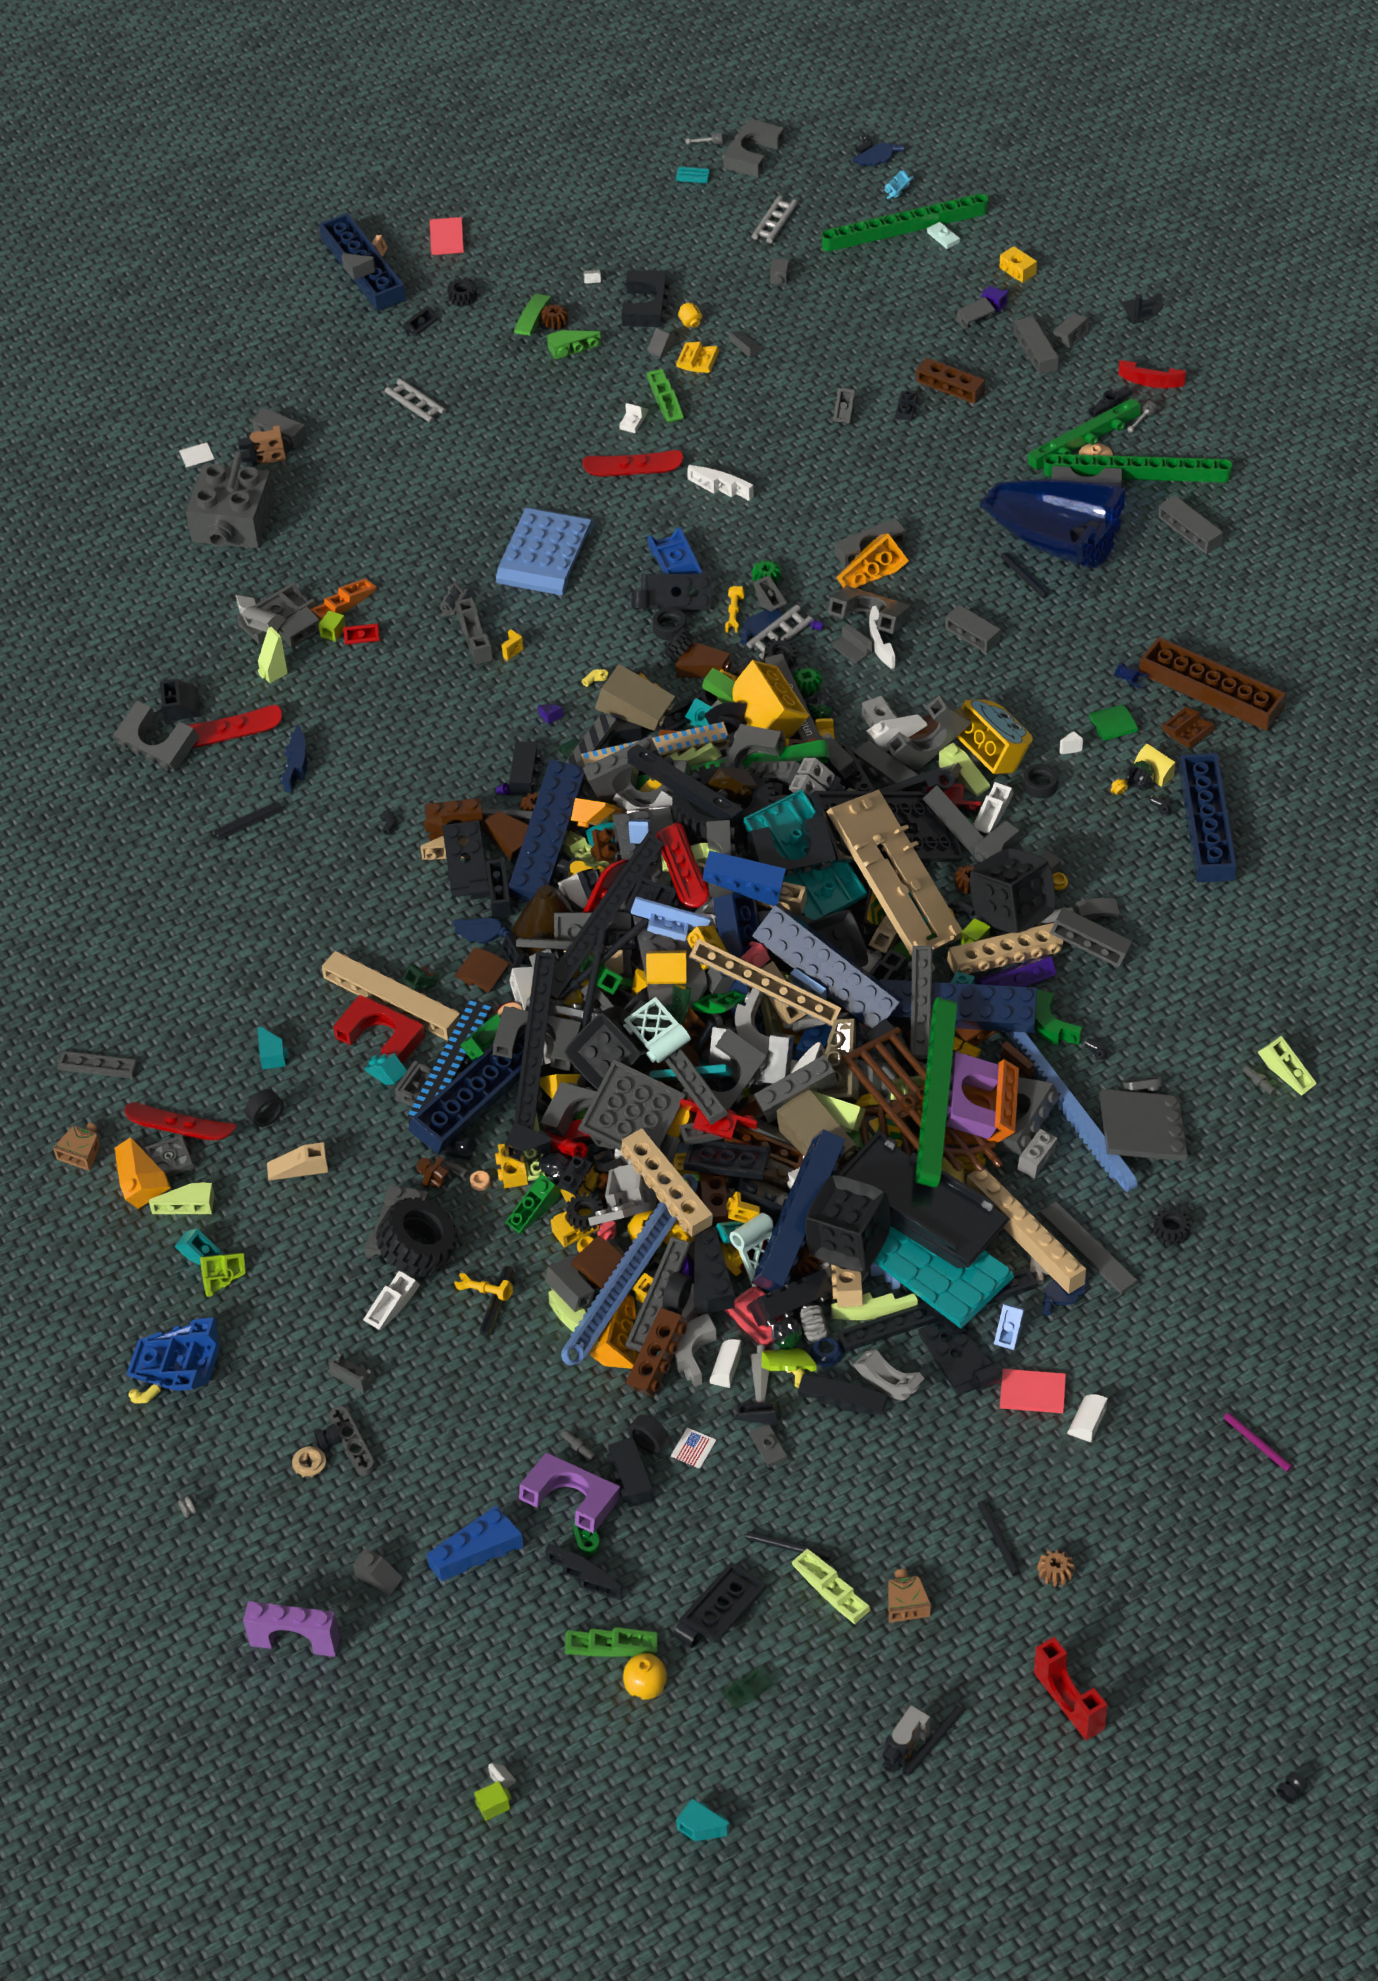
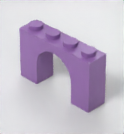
M959 1052L954 1053L952 1056L947 1106V1127L987 1139L991 1137L997 1129L995 1127L996 1111L971 1103L963 1094L961 1086L968 1085L991 1092L998 1082V1064Z
M545 1453L521 1482L519 1499L537 1508L546 1496L556 1488L572 1487L580 1490L586 1498L576 1510L575 1525L590 1533H594L618 1503L620 1486L587 1472L576 1465L563 1461L556 1456Z
M248 1601L243 1622L250 1646L272 1649L276 1631L288 1630L307 1637L311 1641L314 1654L336 1657L340 1634L334 1612Z

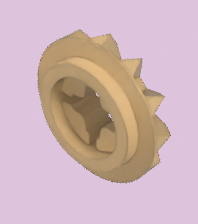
M304 1447L297 1451L292 1459V1466L296 1474H300L303 1478L305 1476L312 1478L313 1475L320 1474L326 1464L325 1454L316 1447ZM308 1457L313 1462L310 1468L306 1464Z

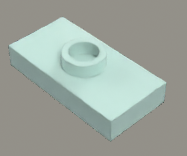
M941 222L927 228V233L946 249L960 243V238Z

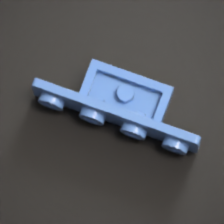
M640 897L635 898L631 908V914L649 919L647 931L685 941L688 930L693 931L697 926H709L710 917Z

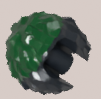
M825 692L822 697H817L816 699L815 694H813L807 700L806 706L814 720L828 719L835 710V702Z
M1143 760L1130 765L1126 772L1127 783L1135 788L1147 790L1154 783V769L1152 765Z
M792 1316L784 1318L781 1322H776L772 1325L771 1338L779 1347L792 1349L793 1346L800 1343L803 1325Z

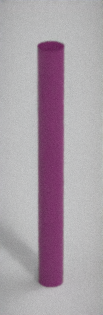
M1227 1412L1224 1415L1223 1419L1286 1472L1292 1469L1293 1466L1231 1413Z

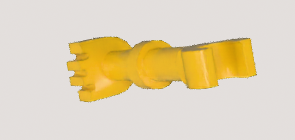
M733 586L728 590L731 605L728 608L730 616L729 621L725 624V631L728 632L730 627H734L735 633H738L739 625L736 622L737 613L739 612L738 600H743L744 589L742 586Z
M460 1273L459 1276L462 1282H454L458 1290L473 1288L479 1290L480 1293L486 1294L489 1292L497 1294L498 1298L504 1301L509 1300L514 1292L512 1283L507 1280H503L500 1286L490 1285L487 1281H474L465 1273Z

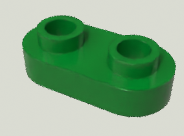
M574 1520L573 1531L578 1550L583 1555H594L600 1547L597 1530L594 1533L581 1530L580 1527L575 1525Z

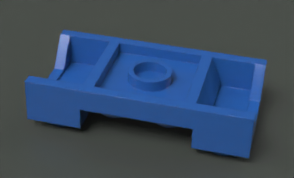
M681 527L677 528L672 536L657 540L651 535L647 536L648 547L653 557H656L663 574H703ZM674 587L671 592L681 589L679 587Z

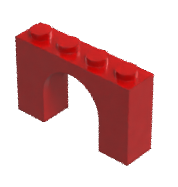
M362 995L355 999L333 1026L335 1038L349 1045H352L360 1034L371 1026L385 1025L392 1028L395 1032L382 1047L381 1053H386V1055L394 1053L402 1064L425 1038L424 1026L419 1021L412 1020L404 1014L397 1013L388 1006L376 1003L373 999Z
M1052 1637L1036 1647L1034 1674L1087 1741L1105 1730L1107 1704L1095 1688L1082 1695L1078 1692L1067 1671V1652L1057 1639Z

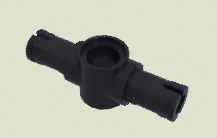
M1126 385L1119 391H1105L1103 399L1088 409L1089 415L1095 418L1102 412L1118 406L1123 399L1132 395V389Z

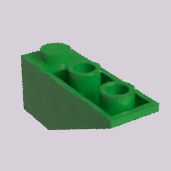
M540 1174L505 1223L519 1234L523 1233L555 1204L562 1194L561 1189L551 1179Z

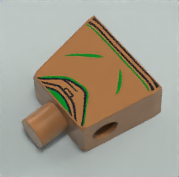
M88 1123L85 1129L76 1126L71 1127L53 1147L56 1159L90 1171L100 1148V1141L96 1134L98 1127L93 1123Z
M906 1569L895 1571L896 1579L888 1581L889 1623L930 1617V1602L920 1578L917 1576L909 1577Z

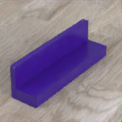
M1041 956L976 979L975 983L978 985L1025 987L1053 977L1057 973L1052 957Z

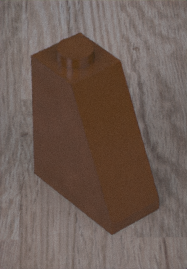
M692 641L676 663V677L705 678L712 668L718 671L722 669L729 672L732 666L730 653Z
M498 811L494 815L490 814L485 818L483 830L512 861L519 856L528 825Z

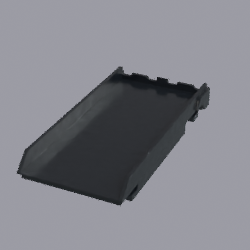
M878 1131L838 1175L863 1181L884 1190L890 1204L891 1227L956 1268H969L1010 1219L993 1208L995 1205L993 1201L942 1169L940 1181L936 1188L916 1183L918 1154L914 1152L911 1156L895 1147L897 1141Z

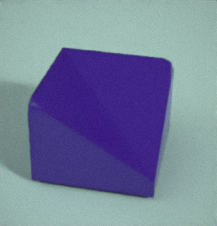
M555 704L538 705V714L550 724L563 717V708Z

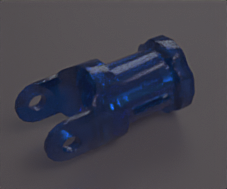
M1123 662L1115 670V677H1121L1127 680L1129 684L1140 689L1143 688L1135 684L1138 677L1143 675L1149 678L1143 672L1127 667Z

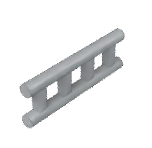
M778 196L752 234V238L757 239L759 236L767 238L768 243H772L798 204L797 200L793 199L791 203L783 201L782 196ZM778 207L786 209L784 213L776 210ZM772 216L780 218L778 222L770 221ZM765 226L774 228L772 232L763 230Z
M401 378L397 380L398 386L393 390L390 387L385 388V393L429 423L434 422L432 416L438 412L442 415H445L447 412L441 405ZM403 390L410 392L405 397L399 394ZM415 397L419 398L421 401L415 405L410 402ZM426 405L432 407L428 412L422 410Z
M795 605L747 642V646L750 649L754 646L760 649L762 653L759 654V657L764 660L766 645L761 640L768 636L771 640L775 638L777 641L779 636L773 631L780 626L786 632L781 637V640L787 638V641H789L807 627L813 619L811 616L804 619L797 613L800 611V607ZM791 617L799 623L793 629L786 623Z

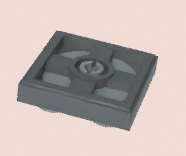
M182 1135L144 1147L146 1154L165 1172L166 1177L194 1169Z

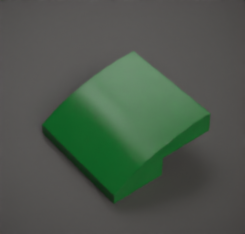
M1123 704L1089 713L1090 721L1097 727V734L1104 741L1138 732L1135 721Z
M735 990L725 994L710 993L694 1001L692 1009L710 1014L722 1013L745 1002L747 995Z

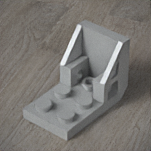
M632 1164L609 1170L605 1194L608 1208L596 1211V1216L588 1218L589 1223L592 1226L655 1209L657 1202L656 1193L646 1185L643 1176L635 1172Z

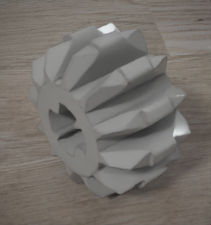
M811 1305L801 1309L800 1317L807 1339L817 1341L827 1337L828 1329L821 1307Z

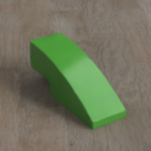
M712 668L704 678L702 688L718 696L717 700L722 703L734 702L733 687L735 682L720 671Z

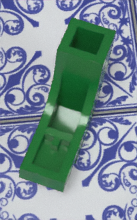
M588 953L577 971L582 973L593 963L594 956ZM604 963L599 968L596 985L614 994L623 976Z
M1037 989L1035 1031L1044 1040L1057 1046L1060 1040L1079 1045L1082 1038V1027L1056 1019L1051 1013L1054 994Z
M498 1012L479 1026L460 1044L471 1060L484 1054L485 1049L494 1042L501 1015Z

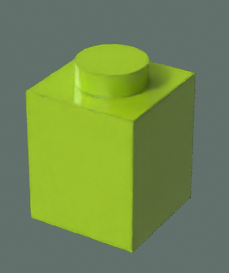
M328 611L318 624L320 637L335 642L343 633V627H346L344 615Z
M974 918L961 932V945L990 938V926Z
M499 1781L474 1792L476 1804L485 1821L510 1810V1793L506 1787L502 1788Z

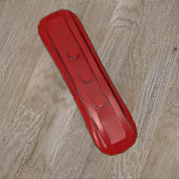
M679 450L639 455L584 457L582 463L588 474L598 477L666 473L674 471L681 465L683 455Z
M270 705L232 717L189 724L188 726L192 727L199 735L193 747H203L269 731L280 723L282 711L278 705Z
M679 822L673 823L661 829L656 834V838L664 843L660 850L669 869L680 902L689 909L701 907L708 901L710 895L706 881L703 880V875L692 852L684 826Z
M628 858L609 865L601 873L583 912H593L628 862Z
M138 1102L127 1104L124 1110L126 1117L140 1126L204 1140L224 1139L230 1136L237 1126L235 1123L217 1122L168 1112Z

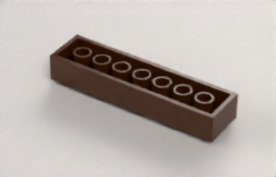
M1158 637L1140 659L1139 674L1265 731L1270 728L1285 708L1286 693L1163 638Z

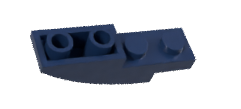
M296 725L294 732H291L290 743L285 747L284 754L287 756L286 771L281 776L284 792L292 793L297 779L304 780L308 764L304 734L298 725Z

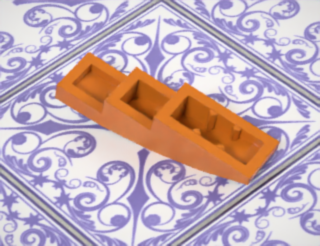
M366 578L339 587L338 594L324 598V604L310 610L319 619L320 623L328 611L342 614L367 598L377 587Z

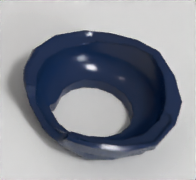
M833 1338L817 1340L810 1350V1357L813 1361L824 1367H831L837 1364L844 1355L842 1345ZM829 1341L835 1348L830 1353H822L818 1349L819 1343Z

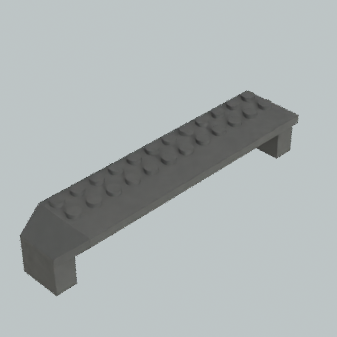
M670 807L647 808L612 814L615 845L617 850L620 849L621 858L630 859L640 843H630L629 821L631 819H651L650 834L656 837V834L661 829L673 824ZM659 850L642 876L657 884L661 882L675 889L670 872H663L662 853ZM633 888L632 891L629 893V898H630V896H631V894H632L634 888ZM676 892L670 906L692 912V909L683 906ZM633 916L635 925L642 920ZM647 925L637 934L646 979L648 999L650 1001L656 997L673 1018L677 1020L687 1005L692 1009L693 1002L704 995L707 989L705 970L702 969L699 962L689 958L692 948L687 939L681 941L647 931ZM687 950L686 984H647V951ZM654 1005L656 1011L659 1012L657 1005Z

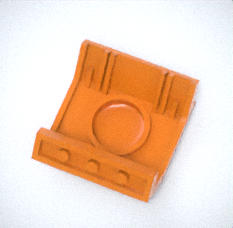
M1005 1059L999 1062L998 1082L991 1092L973 1086H961L963 1094L971 1103L996 1111L995 1127L997 1129L989 1139L982 1137L986 1143L994 1141L997 1144L1015 1133L1019 1068ZM954 1129L966 1145H977L967 1132ZM945 1132L944 1144L956 1145Z

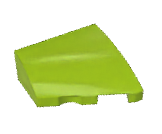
M244 1253L200 1257L206 1297L214 1295L213 1293L222 1287L228 1286L234 1279L246 1274Z
M800 1348L761 1351V1368L766 1370L796 1371L798 1369H808L810 1371H817V1366L813 1359Z

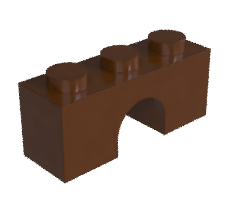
M481 798L425 804L428 832L443 831L442 825H446L451 820H460L462 822L479 820L480 827H484Z

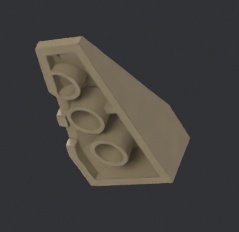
M837 1019L833 1023L824 1055L835 1072L838 1085L822 1094L844 1102H857L859 1100V1079L841 1058L857 1049L855 1019ZM857 1057V1058L853 1059V1061L858 1065V1057ZM817 1087L814 1088V1092L820 1093Z

